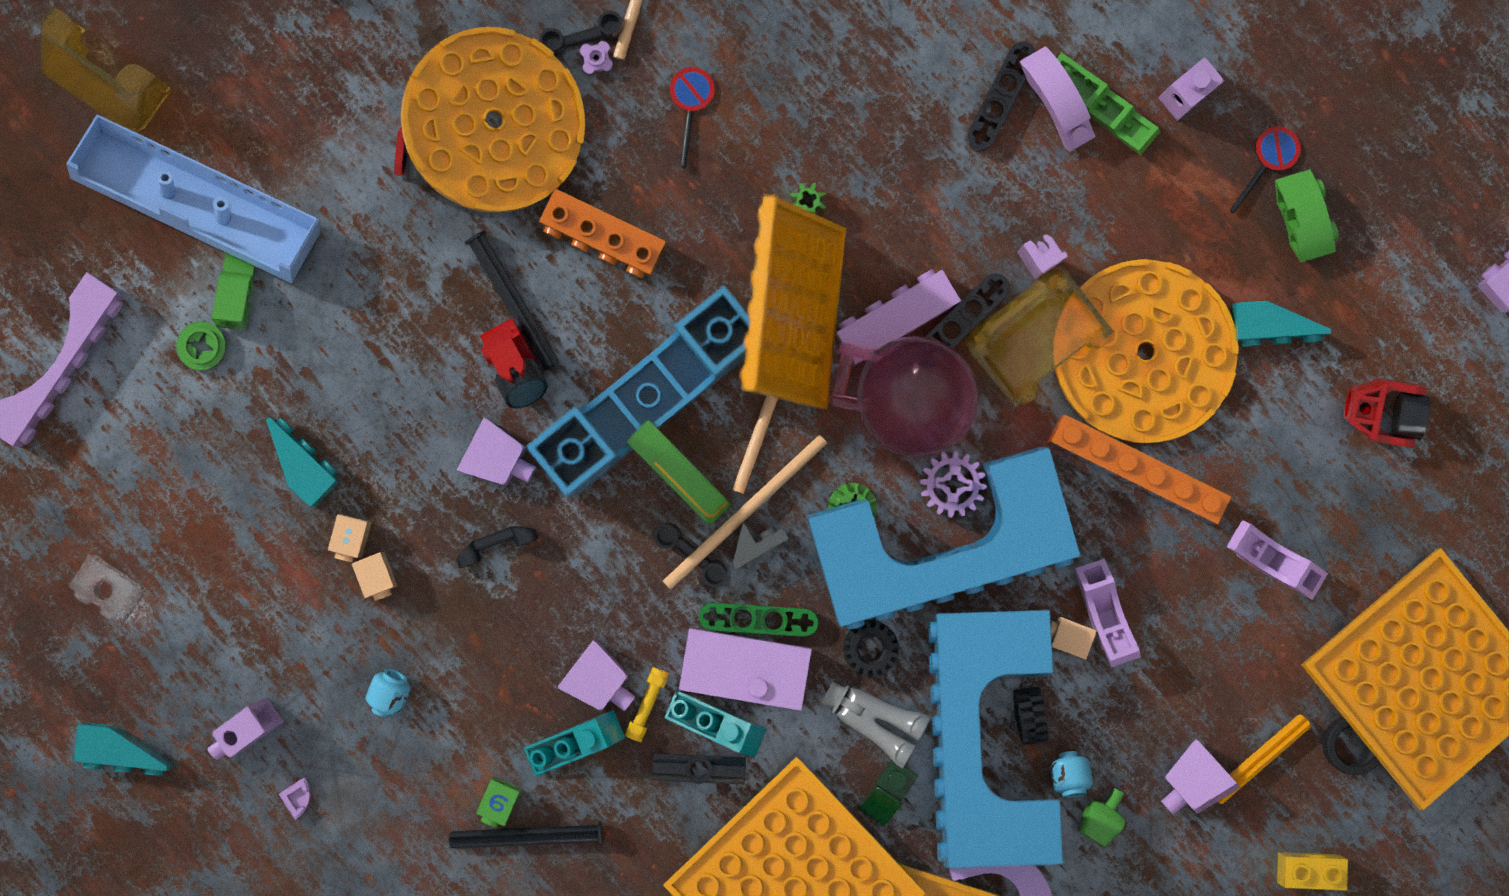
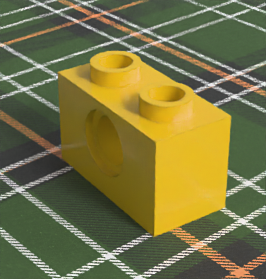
M1278 852L1277 883L1284 888L1347 890V858L1336 854Z

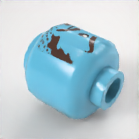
M386 669L384 672L374 675L366 693V701L372 707L371 710L374 714L380 717H388L403 711L411 690L407 677L392 669Z
M1077 751L1060 753V759L1055 760L1050 765L1054 790L1057 793H1061L1063 798H1075L1086 795V790L1093 785L1089 760L1086 757L1078 756Z

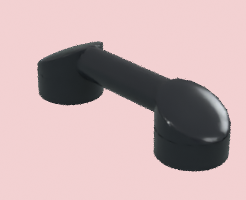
M607 11L600 15L597 27L563 36L555 28H549L541 33L539 42L552 50L554 56H560L565 52L566 48L599 38L609 41L616 39L623 29L622 18L617 12Z
M664 523L655 530L654 540L661 548L669 549L676 547L687 557L696 550L694 546L681 537V530L676 524ZM705 557L698 564L703 569L702 579L709 587H719L726 581L728 575L727 567L720 560L711 561Z
M510 526L474 540L456 558L458 568L462 569L482 561L480 551L514 539L516 547L539 539L537 530L530 527Z

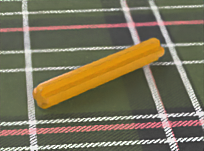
M1301 714L1297 715L1229 775L1239 785V788L1218 801V803L1223 804L1307 732L1311 728L1307 718Z

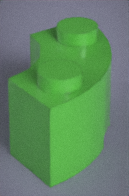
M1310 169L1276 179L1277 205L1285 221L1289 244L1300 263L1336 252L1334 239H1337L1339 234L1335 222L1330 221L1323 198L1326 196L1323 182L1320 179L1316 180Z

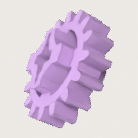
M953 451L951 458H948L945 452L941 453L940 462L932 458L930 463L933 468H923L922 470L928 475L927 479L919 480V484L926 485L927 490L920 493L921 496L930 497L926 504L927 507L934 504L937 505L936 514L938 515L944 509L947 510L948 518L953 517L955 510H958L961 517L965 516L966 507L974 511L976 507L973 501H983L984 499L978 494L979 490L987 488V485L979 482V479L983 478L985 473H977L975 470L979 466V462L969 464L970 455L968 454L962 459H958V451ZM948 464L947 473L941 478L934 477L938 469ZM960 466L968 470L972 480H966L960 473ZM952 476H955L956 482L966 484L967 487L962 486L955 489L954 493H951L950 487L940 485L939 482L949 481ZM933 488L940 489L945 495V503L936 497ZM964 491L972 492L966 501L957 505L958 497Z

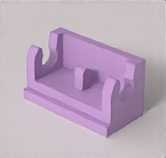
M1049 235L1043 236L1049 249L1043 242L1038 241L1036 246L1030 240L1017 251L1035 280L1068 257L1065 251L1061 252L1053 238Z

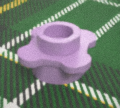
M601 41L598 45L592 46L588 44L582 45L580 54L584 57L583 70L585 73L592 74L594 71H609L612 68L613 63L608 55L610 46L607 42ZM595 55H598L599 59L594 60L593 57Z

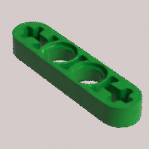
M708 603L699 612V622L705 629L711 631L804 637L813 634L818 627V618L815 613L805 608ZM710 608H716L717 614H726L725 608H732L729 617L731 627H724L725 620H716L715 625H709V620L704 619L703 615L704 613H709ZM744 609L751 613L752 622L749 626L742 628L736 625L734 616L737 611ZM770 612H778L783 618L782 625L778 629H769L765 624L766 615ZM786 612H793L791 619H801L802 614H808V619L813 620V626H808L807 631H801L799 625H791L792 631H785L788 622Z

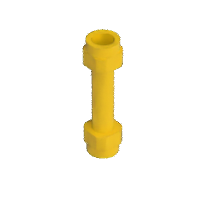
M652 667L647 679L649 685L634 721H630L627 727L626 737L642 742L647 730L645 724L660 688L665 687L669 673Z

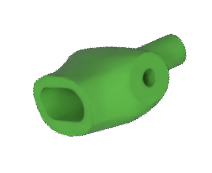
M1113 788L1105 804L1091 800L1083 812L1078 833L1097 845L1106 848L1122 831L1126 822L1124 817L1116 811L1124 793Z

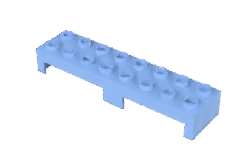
M98 114L66 163L70 179L291 284L320 234L318 218Z

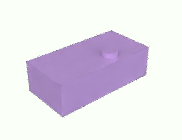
M690 627L679 690L801 711L812 649Z

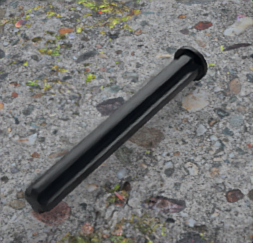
M486 230L475 234L464 242L465 245H470L542 368L546 371L555 367L559 363L557 356L485 237L487 234Z
M598 821V825L452 831L449 833V845L452 849L599 842V846H603L602 821Z

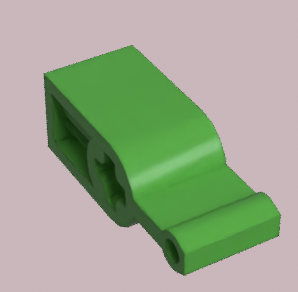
M226 252L223 271L218 279L211 319L216 327L247 330L254 291L256 266Z

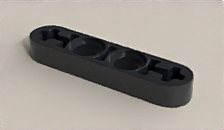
M1024 41L1017 42L1010 48L967 133V144L972 150L983 152L988 150L993 144L1026 79L1025 74L1021 76L1016 70L1006 68V65L1009 64L1013 68L1017 60L1014 52L1020 53L1024 49L1027 51L1026 57L1036 52L1030 43ZM1020 65L1018 71L1024 72ZM1010 75L1015 78L1016 88L1013 91H1004L999 83L1001 77ZM991 102L999 103L1003 108L1001 117L990 118L986 113V106ZM982 118L987 124L996 125L997 127L994 130L989 126L985 137L989 139L988 143L983 141L978 145L975 143L976 137L972 134L973 132L979 133L984 123L978 122V120Z
M997 273L990 274L920 341L916 347L918 361L923 365L932 366L945 357L1006 297L1010 288L1006 277ZM990 280L993 283L1000 281L1002 283L1000 287L1002 294L994 293L988 299V301L992 302V305L988 307L986 301L976 293L980 290L982 295H984L990 289L988 284ZM969 301L980 303L982 307L980 316L976 318L969 317L965 313L966 303ZM947 322H955L960 327V335L957 338L948 339L943 334V326ZM937 333L940 340L948 344L949 347L945 350L941 344L935 351L937 355L935 359L932 357L925 359L922 356L925 352L922 346L925 344L928 347L932 346L937 341L932 336Z

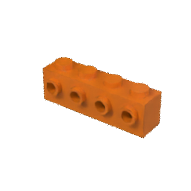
M554 189L539 220L540 224L545 227L544 233L559 240L563 235L573 240L571 243L573 247L586 253L590 248L600 253L598 257L600 260L615 266L616 262L628 266L626 272L640 279H643L644 275L652 277L667 246L666 241L557 189Z

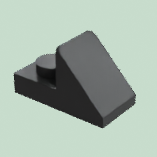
M743 522L732 564L735 570L788 540L789 538L784 529L782 528L777 531L773 526L759 534L758 536L761 541L755 543Z

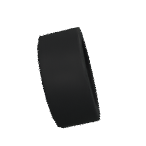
M1341 716L1331 722L1324 732L1322 739L1323 754L1328 763L1338 771L1351 775L1366 774L1375 769L1380 763L1371 750L1366 759L1359 763L1345 762L1336 751L1335 743L1337 736L1344 729L1351 727L1345 718Z

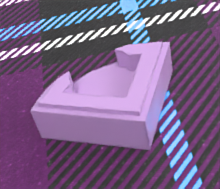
M307 777L302 778L279 793V796L295 820L306 811L310 803L311 787Z

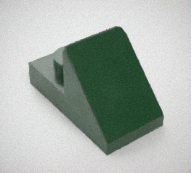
M890 760L858 809L885 826L903 804L902 800L917 779L918 774L906 766L902 769Z

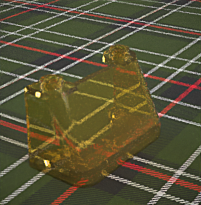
M52 6L41 23L42 72L109 120L136 133L142 131L172 88L137 64L125 66L116 78L109 75L84 57L89 51L81 40V34L85 29L61 10Z
M1059 265L975 328L967 336L965 342L970 353L1016 408L1020 404L1026 405L1036 397L1037 382L1085 345L1087 348H1101L1111 339L1110 335L1114 331L1065 267Z

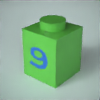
M493 777L476 814L482 816L481 821L495 828H498L499 824L505 826L522 789Z

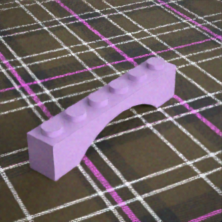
M86 272L69 297V329L64 346L55 363L32 386L16 395L0 400L1 439L15 447H22L23 444L27 445L36 434V429L34 428L40 419L44 420L51 413L54 407L52 402L57 394H62L68 388L71 382L69 377L74 369L80 368L88 358L87 350L93 342L97 343L104 335L106 330L104 325L110 317L114 318L123 306L121 300L124 297L122 293L95 275Z

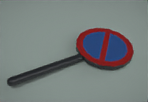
M687 67L678 71L670 83V96L674 104L680 109L687 111L681 168H686L692 114L706 108L713 100L715 93L714 82L711 76L703 69L697 67Z
M1273 126L1259 135L1255 145V153L1262 166L1231 207V213L1237 211L1267 168L1272 171H1283L1291 168L1297 162L1301 154V144L1292 130L1283 126Z

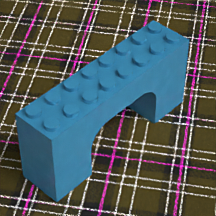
M722 286L675 325V332L665 342L614 384L582 408L578 409L575 406L526 446L567 497L575 498L632 452L634 449L626 440L647 419L659 430L746 359L745 338L749 333L750 318L725 286Z
M1040 446L983 463L982 465L995 506V521L991 530L977 542L920 559L900 561L886 554L879 538L870 503L867 499L857 500L806 515L839 626H845L847 630L855 629L865 625L864 620L875 617L877 621L894 617V611L904 608L907 612L916 611L925 607L924 602L933 599L937 603H942L954 599V593L960 591L966 592L967 595L983 591L984 584L993 582L996 583V586L1013 582V576L1018 574H1026V577L1043 573V567L1052 565L1056 566V568H1061L1073 564V558L1079 557L1080 553L1050 449Z
M1050 610L936 614L933 622H930V625H928V643H934V653L929 655L930 674H935L936 684L930 687L931 705H937V716L932 717V736H938V747L933 749L934 767H939L940 779L934 780L935 799L941 798V811H936V829L942 830L943 842L937 843L938 862H943L944 868L1063 864L1059 800H1003L994 795L986 786L982 775L979 720V699L985 686L994 680L1042 678L1053 673Z

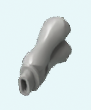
M834 681L821 702L832 708L831 713L835 714L845 724L874 742L902 769L916 744L880 725L875 719L891 724L919 741L931 719V716L891 705L865 691L850 688L849 685L843 687Z

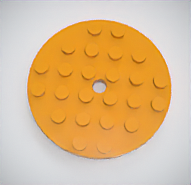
M479 27L451 35L433 47L421 59L405 87L401 106V127L405 146L413 164L433 189L463 207L476 211L501 213L533 205L550 195L554 189L565 181L577 162L576 160L584 141L585 113L581 94L568 68L565 69L562 63L553 55L554 52L535 38L531 39L516 33L512 29ZM487 113H498L501 117L500 127L495 129L485 122Z
M1149 259L1131 260L1110 266L1098 272L1079 287L1063 309L1056 327L1053 345L1056 376L1061 390L1072 408L1082 419L1100 432L1110 437L1133 443H1158L1172 440L1204 424L1219 408L1233 385L1236 375L1237 354L1239 353L1238 341H1236V328L1226 304L1213 287L1180 265ZM1141 343H1148L1153 347L1154 354L1151 359L1143 360L1137 355V350Z

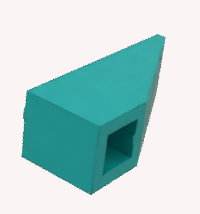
M1269 301L1240 302L1230 306L1231 316L1236 328V341H1242V347L1260 346L1261 340L1271 339L1273 345L1290 344L1291 338L1302 337L1303 343L1321 342L1322 336L1331 334L1330 328Z
M268 417L266 422L288 487L309 507L316 508L341 482L335 476L338 473L337 469L327 460L321 463L313 455L316 452L315 448L305 439L299 442L291 434L294 431L293 427L280 417L276 420L275 418Z
M678 690L675 691L664 717L733 751L756 757L767 728Z
M612 710L526 746L523 749L534 775L537 776L608 748L625 739L616 714Z
M84 722L77 726L74 762H83V768L102 769V764L113 765L114 771L132 772L133 768L145 769L144 774L163 775V771L173 769L174 764L117 725Z

